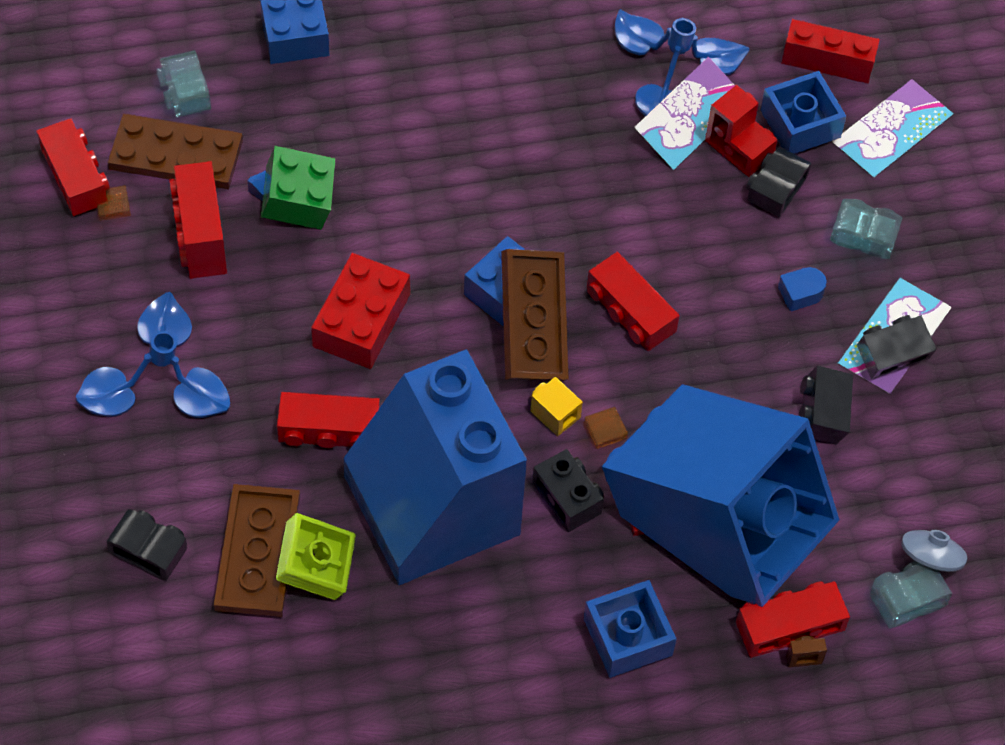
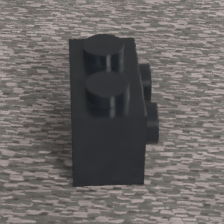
M905 315L892 322L893 325L882 329L881 325H877L863 332L857 348L871 380L928 360L937 349L922 315L911 318L910 315Z
M817 365L808 375L803 377L800 385V393L803 394V405L799 410L798 416L808 418L815 440L837 445L850 433L853 374Z
M568 449L534 466L532 483L568 533L602 514L604 493L601 487L596 482L592 483L582 461L578 457L573 458Z

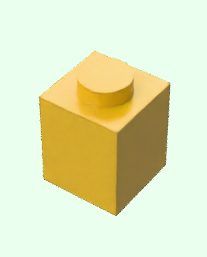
M554 377L547 384L545 382L541 383L533 391L531 412L558 437L581 418L583 401L557 377Z

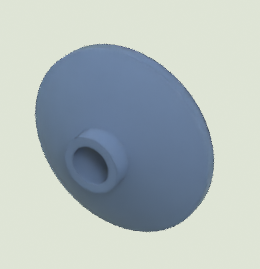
M912 530L905 533L902 538L901 545L903 550L912 559L924 566L940 571H957L966 565L967 554L964 549L950 539L949 535L943 531Z

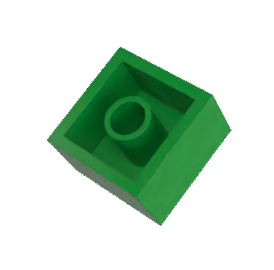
M274 146L266 165L261 217L322 230L331 211L335 158Z

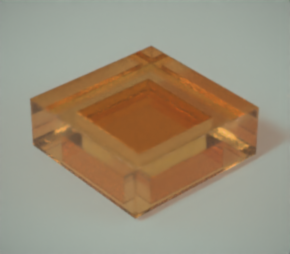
M126 185L110 188V190L106 191L108 201L97 205L100 221L131 216Z
M615 407L585 417L584 423L597 449L627 439L628 432Z

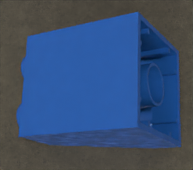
M467 349L405 373L343 458L344 477L398 585L407 583L521 535L527 465L524 453Z
M683 384L661 406L654 408L643 425L621 447L614 449L609 454L606 462L601 466L619 514L623 519L729 596L757 604L760 607L766 604L840 520L808 418Z

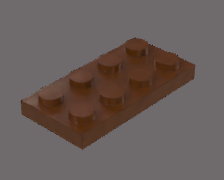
M123 114L109 156L108 168L114 171L169 180L176 178L174 166L212 161L216 188L229 190L241 150L243 134Z
M518 249L501 251L505 380L551 381L554 377H557L560 381L569 380L564 252Z
M233 484L214 600L215 611L283 617L287 584L278 581L276 575L286 522L295 513H298L300 490Z

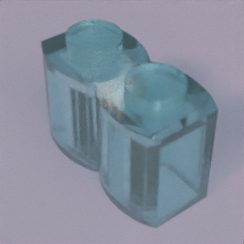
M195 50L159 58L161 68L156 69V74L160 87L166 86L167 91L163 92L167 110L173 108L175 116L180 117L211 109L209 91Z
M843 199L830 241L845 248L860 249L868 255L889 259L903 217L891 209L872 208L859 199Z
M914 561L904 568V572L895 574L886 572L874 580L869 595L889 628L903 625L918 616L930 614L948 605L952 592L938 570Z

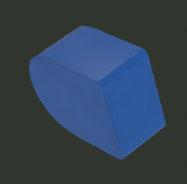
M808 267L781 275L778 289L788 309L794 311L820 302L823 298L827 281L825 275L820 270Z

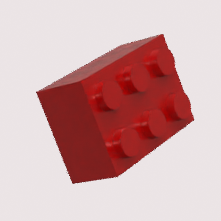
M212 161L174 166L176 178L169 180L182 268L188 267L190 279L227 274Z
M351 253L311 327L313 347L372 369L410 296V274Z

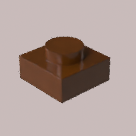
M802 636L791 641L786 654L788 668L822 664L827 652L825 638L814 639L812 636Z

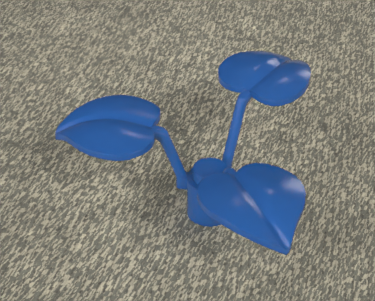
M621 9L615 21L617 41L626 51L637 55H644L649 52L650 48L658 50L668 40L669 48L673 52L663 88L655 84H647L640 87L636 93L635 104L644 116H647L673 91L668 89L679 54H684L692 47L693 57L700 58V64L709 57L725 75H729L738 69L748 54L749 47L717 38L697 40L698 37L695 35L696 25L686 18L676 19L673 22L672 28H668L665 35L661 26L656 22L644 17L631 15Z
M167 292L154 300L139 318L137 326L138 335L144 343L150 344L149 353L144 355V360L131 380L126 382L125 375L116 368L101 367L92 371L84 379L76 395L78 404L96 415L112 417L124 414L135 404V394L130 387L135 385L149 362H152L160 367L169 364L173 365L177 380L181 382L174 389L173 399L175 405L182 413L191 417L203 418L224 413L230 408L228 391L219 377L213 372L196 367L188 372L186 378L182 375L179 367V358L175 356L177 346L184 344L189 339L192 324L188 314L178 304L171 292Z

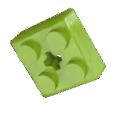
M295 513L286 522L276 579L280 582L337 600L347 590L356 537L355 533Z

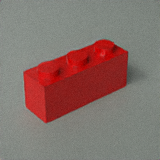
M792 19L781 64L815 72L820 71V73L869 84L880 39Z
M72 118L36 130L41 151L72 215L76 216L108 204L106 191L110 190V186L105 173H98L96 169L99 167L94 151H87L85 147L88 145L83 129H76Z
M618 251L588 271L587 291L592 299L600 301L605 306L610 317L615 322H620L628 330L630 338L636 344H641L647 351H650L677 332L680 315Z
M281 392L277 423L278 441L292 446L315 444L324 448L335 446L352 447L380 408V398Z
M835 581L826 584L824 582H815L802 591L795 593L792 591L781 592L773 599L768 600L763 607L749 602L744 604L739 609L736 624L749 657L753 658L787 648L791 641L802 636H812L814 639L845 631L850 615Z

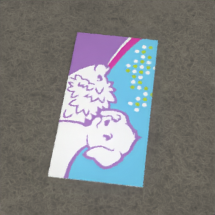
M707 57L635 128L674 170L705 140L711 105L735 85Z
M911 79L842 133L841 138L832 142L875 177L954 113Z
M899 278L838 364L884 391L891 393L910 366L871 380L857 348L863 332L877 325H881L882 329L893 325L892 322L905 315H910L911 318L922 315L932 336L951 309V306Z

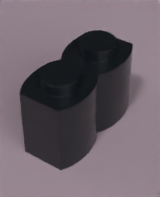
M779 146L773 154L769 152L765 156L761 164L762 170L760 173H753L746 186V189L749 190L747 201L780 217L805 183L812 163Z
M127 509L106 541L109 553L167 581L187 550V540L179 528L173 525L164 526L157 524L154 517L143 510L136 512Z

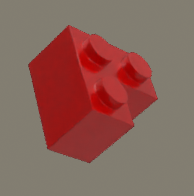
M735 85L711 105L705 141L746 176L750 177L761 168L765 156L769 152L772 154L775 152L778 139L774 137L769 129L763 128L755 121L759 102L756 101L751 93L745 92L738 85Z

